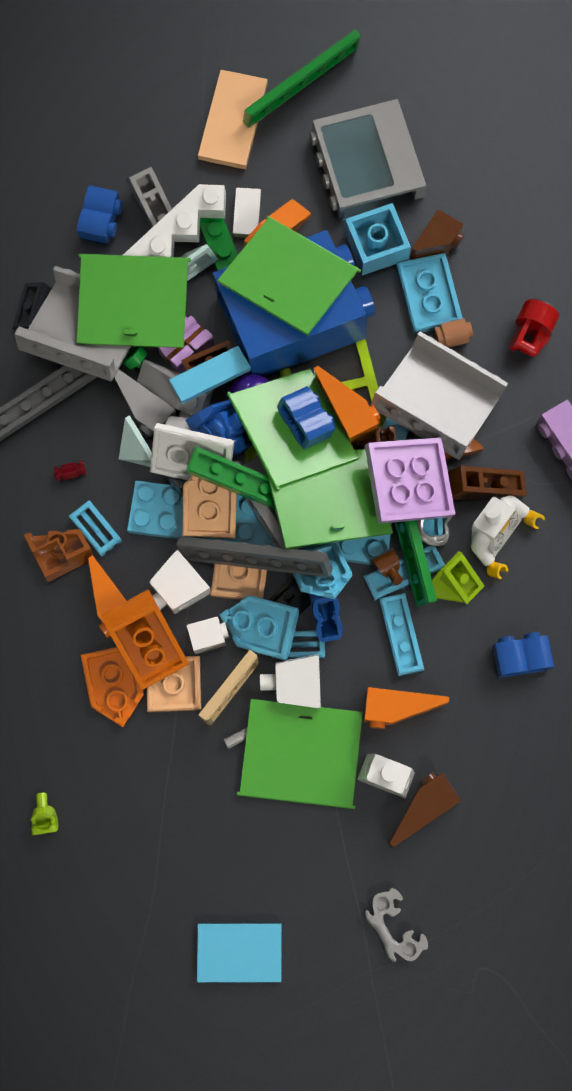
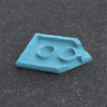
M331 543L308 550H318L327 553L333 568L330 578L293 573L301 592L335 599L353 576L337 543Z
M248 595L232 608L219 614L232 634V639L237 647L281 660H287L289 657L299 616L298 608Z

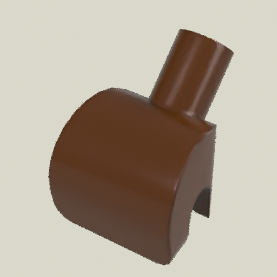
M389 426L385 429L380 427L371 438L360 441L361 449H365L367 443L397 441L395 426Z
M393 548L370 559L371 564L377 569L379 575L389 577L394 585L402 583L403 579L398 573L400 562Z

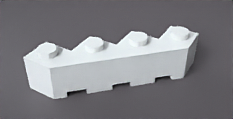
M199 184L123 255L174 257V242H199L200 218H225V186Z

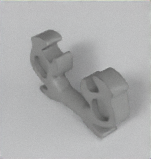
M390 888L387 892L375 894L372 899L374 915L372 916L368 910H365V917L383 942L386 955L393 962H396L394 952L407 961L416 960L423 950L428 949L426 936L421 933L419 941H415L411 937L414 931L408 930L402 934V941L398 943L393 939L384 924V914L392 917L401 911L400 908H394L393 900L398 899L402 901V895L393 888Z

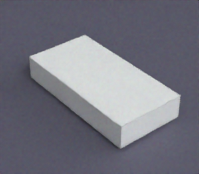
M236 188L233 237L247 238L259 224L261 189Z

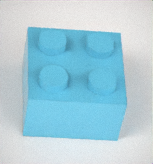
M393 203L345 219L344 233L358 268L361 269V275L409 259L411 246Z

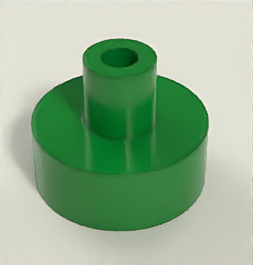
M133 346L129 349L122 363L129 370L135 367L141 370L147 351L143 347Z

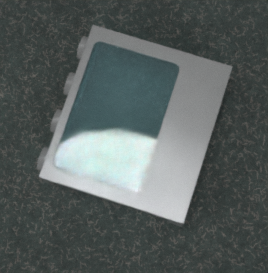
M398 99L313 120L312 131H309L312 146H317V163L319 168L323 167L324 186L331 191L332 196L329 197L332 211H337L339 219L344 218L346 208L412 192L414 199L424 197L426 183Z

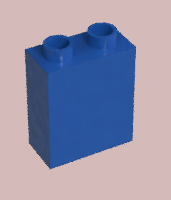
M327 230L306 237L355 266L347 245L344 244L335 248ZM228 267L213 272L217 299L237 345L251 366L249 373L258 374L261 377L269 376L366 339L367 318L374 316L376 313L367 287L363 286L355 289L350 281L307 336L219 284L217 280Z

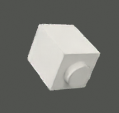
M218 616L187 625L195 655L226 646L224 639L229 638L225 622L220 623Z

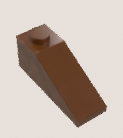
M458 466L448 471L453 500L469 501L491 499L492 497L500 499L506 496H527L524 471Z
M433 772L420 781L423 786L417 789L388 842L391 848L461 801L443 773L436 776Z

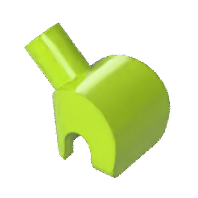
M47 793L36 794L37 808H34L31 817L32 835L58 831L57 815L55 809L48 806Z

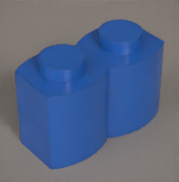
M89 185L77 225L79 238L108 244L110 238L115 237L117 223L114 221L116 216L121 214L123 208V200H120L118 191Z
M308 386L282 397L277 405L280 416L291 428L296 441L303 449H307L330 438L335 430L333 417L321 408L319 396Z
M309 593L312 617L318 639L321 642L341 639L343 627L339 616L340 605L338 598L331 599Z
M540 632L525 634L524 639L514 640V636L502 637L498 639V643L492 646L498 678L543 672L554 667L548 635L540 636Z

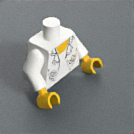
M506 496L500 500L492 497L472 525L471 549L483 565L488 566L487 574L498 579H502L499 571L508 572V567L505 564L495 562V556L522 520L521 518H524L523 520L526 525L535 529H539L535 525L537 518L545 520L542 514L530 510L529 507L513 496Z

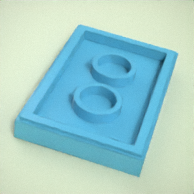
M445 253L397 262L396 268L413 334L433 331L435 327L440 326V323L462 318Z
M281 923L198 924L197 982H281Z

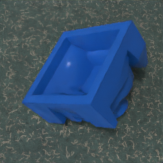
M230 400L210 405L185 420L191 431L235 440L232 458L240 456L253 445L252 442L245 443L246 436L244 432L246 430L237 413L232 409L233 405Z

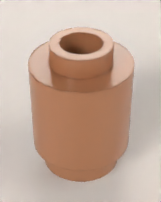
M464 318L440 323L439 327L434 328L436 341L448 348L469 343V337H473L471 323L466 322Z

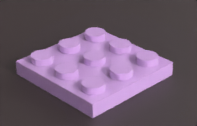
M442 438L372 442L365 445L378 524L446 518L455 515Z

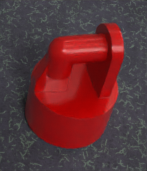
M540 299L526 300L516 319L517 330L511 340L509 349L513 352L518 349L530 357H536L539 351L548 343L560 317L557 309L550 303ZM525 333L533 336L531 343L523 339Z

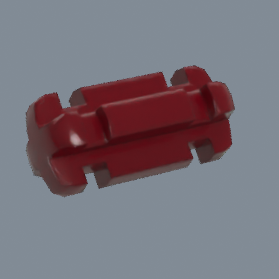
M79 461L78 464H75V462L61 465V468L54 467V476L57 481H61V478L67 480L79 477V474H82V476L86 474L83 461Z

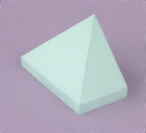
M207 244L186 252L180 257L191 258V262H188L187 281L218 260Z
M129 415L124 421L119 460L151 467L152 452Z

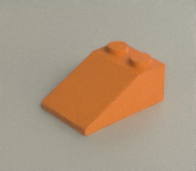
M321 367L313 368L315 378L351 445L353 446L361 440L371 437L378 430L379 420L381 419L375 406H369L363 397Z
M149 589L101 615L110 636L142 690L189 665Z

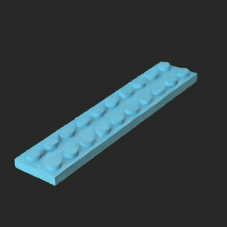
M135 481L127 529L128 533L179 539V536L183 535V497L171 485ZM238 494L235 538L199 537L201 539H220L227 542H245L253 545L276 547L245 498ZM390 534L332 543H337L346 562L372 565L370 559L389 550ZM331 543L311 545L302 550L308 551Z

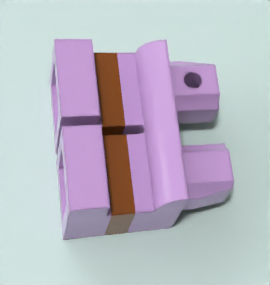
M192 315L188 318L185 316L184 348L158 347L159 354L174 371L183 373L185 368L181 360L211 348L214 345L213 335L207 329H203Z

